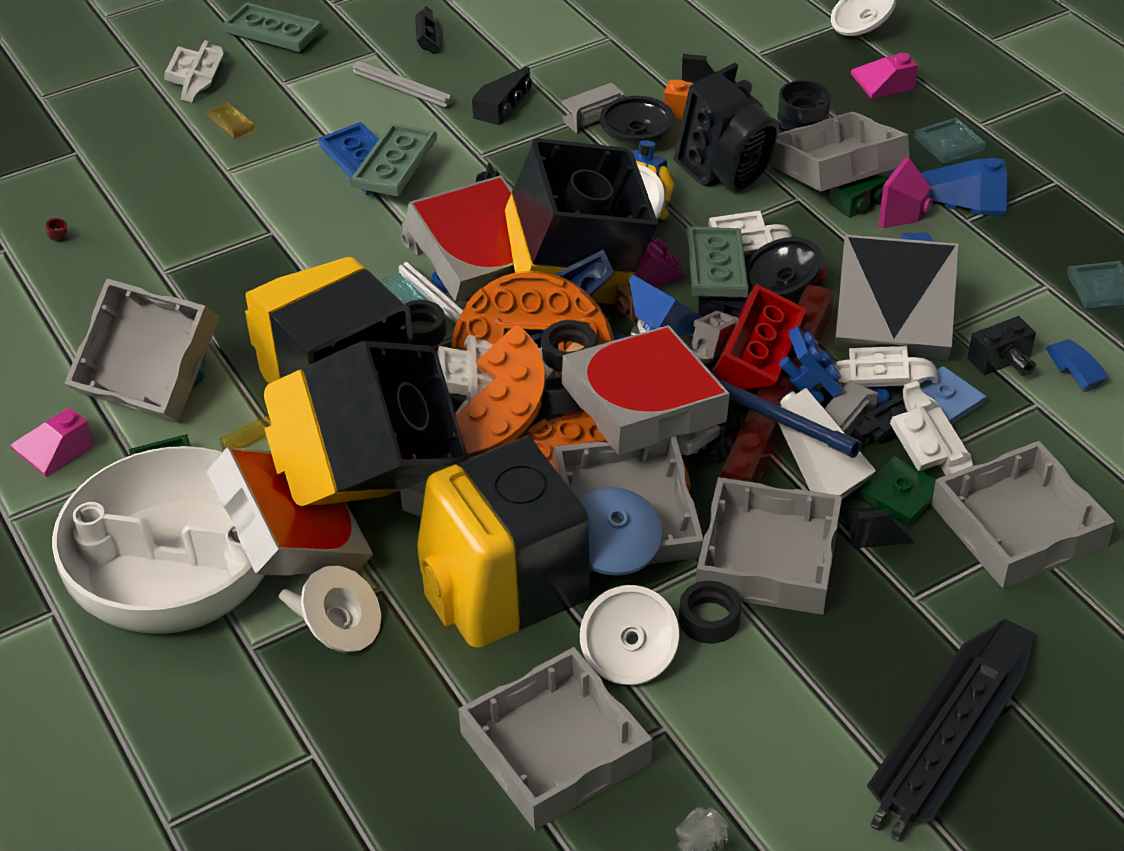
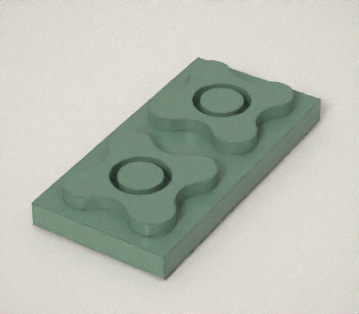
M246 2L222 24V30L235 36H242L254 41H261L273 46L300 52L323 30V22Z
M390 123L350 179L351 187L398 197L437 140V132Z
M687 227L692 296L748 297V282L741 229Z

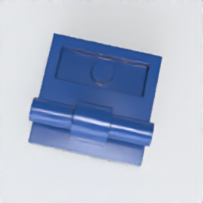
M796 326L788 333L798 360L803 365L798 368L788 357L782 359L779 365L790 376V381L799 391L807 388L819 403L824 399V395L815 387L819 382L833 397H836L843 391V388L839 381L842 376L834 366L836 365L834 358L828 351L821 352L817 347L819 343L809 331L804 333Z

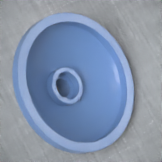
M617 487L596 489L579 499L589 519L590 569L607 575H627L641 570L654 559L662 541V525L656 510L646 499L635 492ZM612 518H619L622 522L616 523Z

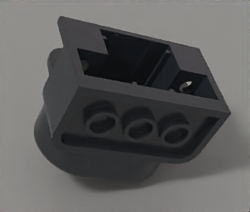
M733 63L690 85L673 159L701 185H706L718 179L732 191L747 188L763 174L771 161L779 133L777 120L765 111L763 105L750 94L752 84L748 80H742L738 83L735 81L739 66L737 63Z

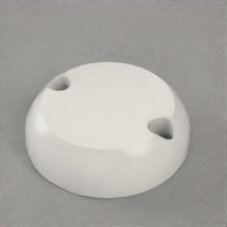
M188 446L165 447L144 451L118 460L101 469L76 489L61 509L56 520L52 536V549L58 573L69 594L81 607L100 620L121 629L149 634L176 633L201 627L221 618L240 605L256 589L265 575L255 574L240 543L234 523L224 509L206 472L223 452Z

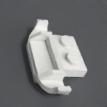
M204 40L199 52L177 47L165 71L164 80L183 85L180 100L192 103L194 97L199 92L211 86L213 77L224 57L223 49L220 46L211 44L207 40Z
M761 211L709 218L708 223L709 227L740 228L744 256L752 255L757 249L771 241L792 237L791 230L785 225L774 224L765 226Z
M468 335L464 343L467 351L439 346L437 355L449 394L466 395L469 403L494 380L479 370L476 361L493 346L489 341L476 339L475 336Z
M907 346L849 348L850 360L836 361V365H834L842 376L839 379L842 387L849 380L864 387L901 386L914 381L922 383L925 380L938 383L936 366L924 358H908Z
M918 381L905 384L903 399L908 412L893 416L890 425L918 472L939 465L947 476L972 466L971 454L968 453L945 416L941 405L921 391Z

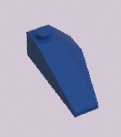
M975 159L921 172V175L931 187L930 199H932V203L934 201L947 204V208L956 209V206L970 208L971 213L978 215H1006L1007 171L1004 159Z

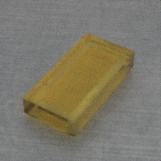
M228 102L207 111L208 119L233 139L255 130L254 123Z

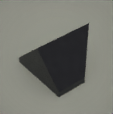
M683 54V81L695 83L715 73L708 63L707 56Z
M872 507L844 510L845 521L854 549L915 543L889 516V509Z

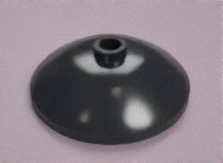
M627 96L608 103L600 113L602 129L612 138L630 144H640V141L644 140L656 141L666 135L674 124V114L671 108L664 102L647 96Z
M801 237L781 238L763 245L745 263L748 290L751 292L755 284H758L784 298H789L803 292L821 273L823 257L819 247L814 242Z

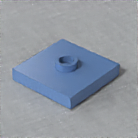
M944 366L937 369L938 383H932L931 380L919 383L921 391L941 405L942 411L951 425L984 405L986 401L984 394Z

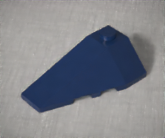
M601 250L555 273V275L573 282L588 295L592 296L615 273L605 251ZM524 329L534 342L541 340L544 330Z

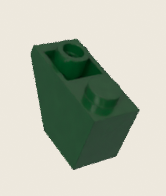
M872 175L831 188L829 204L848 218H851L882 202L883 187L889 177Z

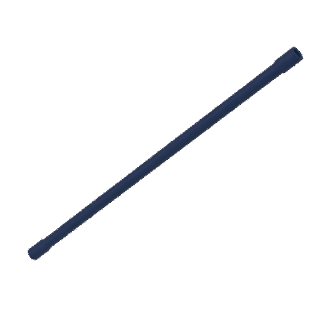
M612 330L614 340L627 337ZM716 377L730 393L729 400L816 439L846 456L854 458L858 455L861 449V441L839 431H833Z

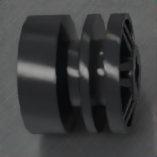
M794 80L786 83L779 93V110L777 114L779 133L829 119L828 114L832 96L829 89L823 84L811 80Z

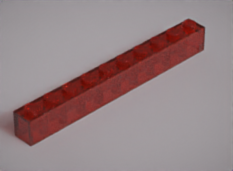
M807 284L798 305L807 309L799 328L804 333L809 331L819 343L831 317L834 290ZM792 344L787 357L799 368L803 364L798 360ZM782 369L775 385L760 387L756 396L782 406L780 401L793 391L797 394L798 389L790 381V376ZM750 409L722 468L721 478L758 483L781 432L779 423Z

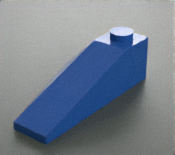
M631 275L629 280L635 315L645 322L644 329L649 331L669 325L678 336L694 335L696 328L693 326L694 321L701 318V315L635 275Z

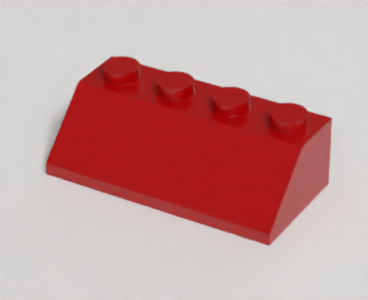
M755 284L743 305L712 374L743 390L774 386L782 370L779 363L787 357L792 346L788 332L796 326L800 327L807 309Z

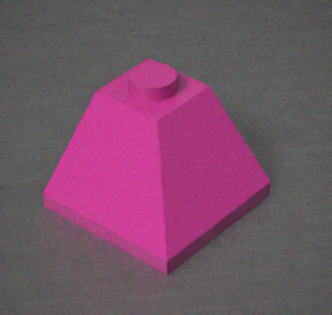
M899 53L852 69L851 75L869 97L873 99L914 90L918 65L908 53Z
M905 157L884 184L878 227L887 228L916 223L924 213L928 214L932 206V199H930L931 187L909 158Z
M69 407L10 446L14 452L47 477L92 448L94 442L87 420Z

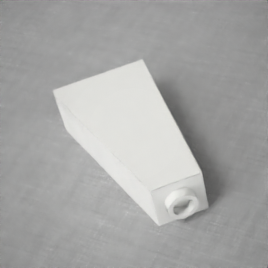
M807 388L797 394L793 391L780 401L781 407L833 431L836 430L844 433ZM779 423L810 491L840 495L843 500L861 488L876 472L860 451L856 457L851 458L829 448L828 445Z

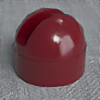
M59 218L49 219L46 222L47 236L51 240L57 239V241L64 239L67 234V223Z

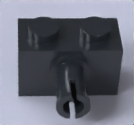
M1020 316L972 333L967 359L983 375L1012 365L1024 377L1026 374H1031L1036 367V363L1030 359L1036 332Z

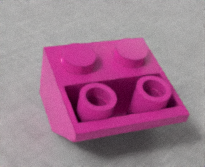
M652 237L634 275L653 287L675 282L685 277V274L679 267L681 262L668 252L669 246L660 238L654 240Z

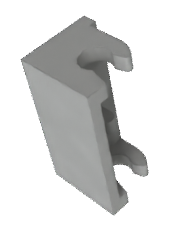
M715 311L695 320L693 325L696 327L692 340L693 349H698L700 339L704 338L708 342L706 357L714 359L720 356L737 321V317Z

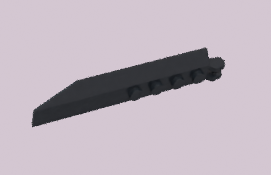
M1003 619L962 644L867 784L868 789L880 803V807L871 822L872 828L879 831L884 826L890 811H893L901 817L892 828L891 838L899 842L906 833L910 822H929L934 819L1024 678L1034 640V632Z

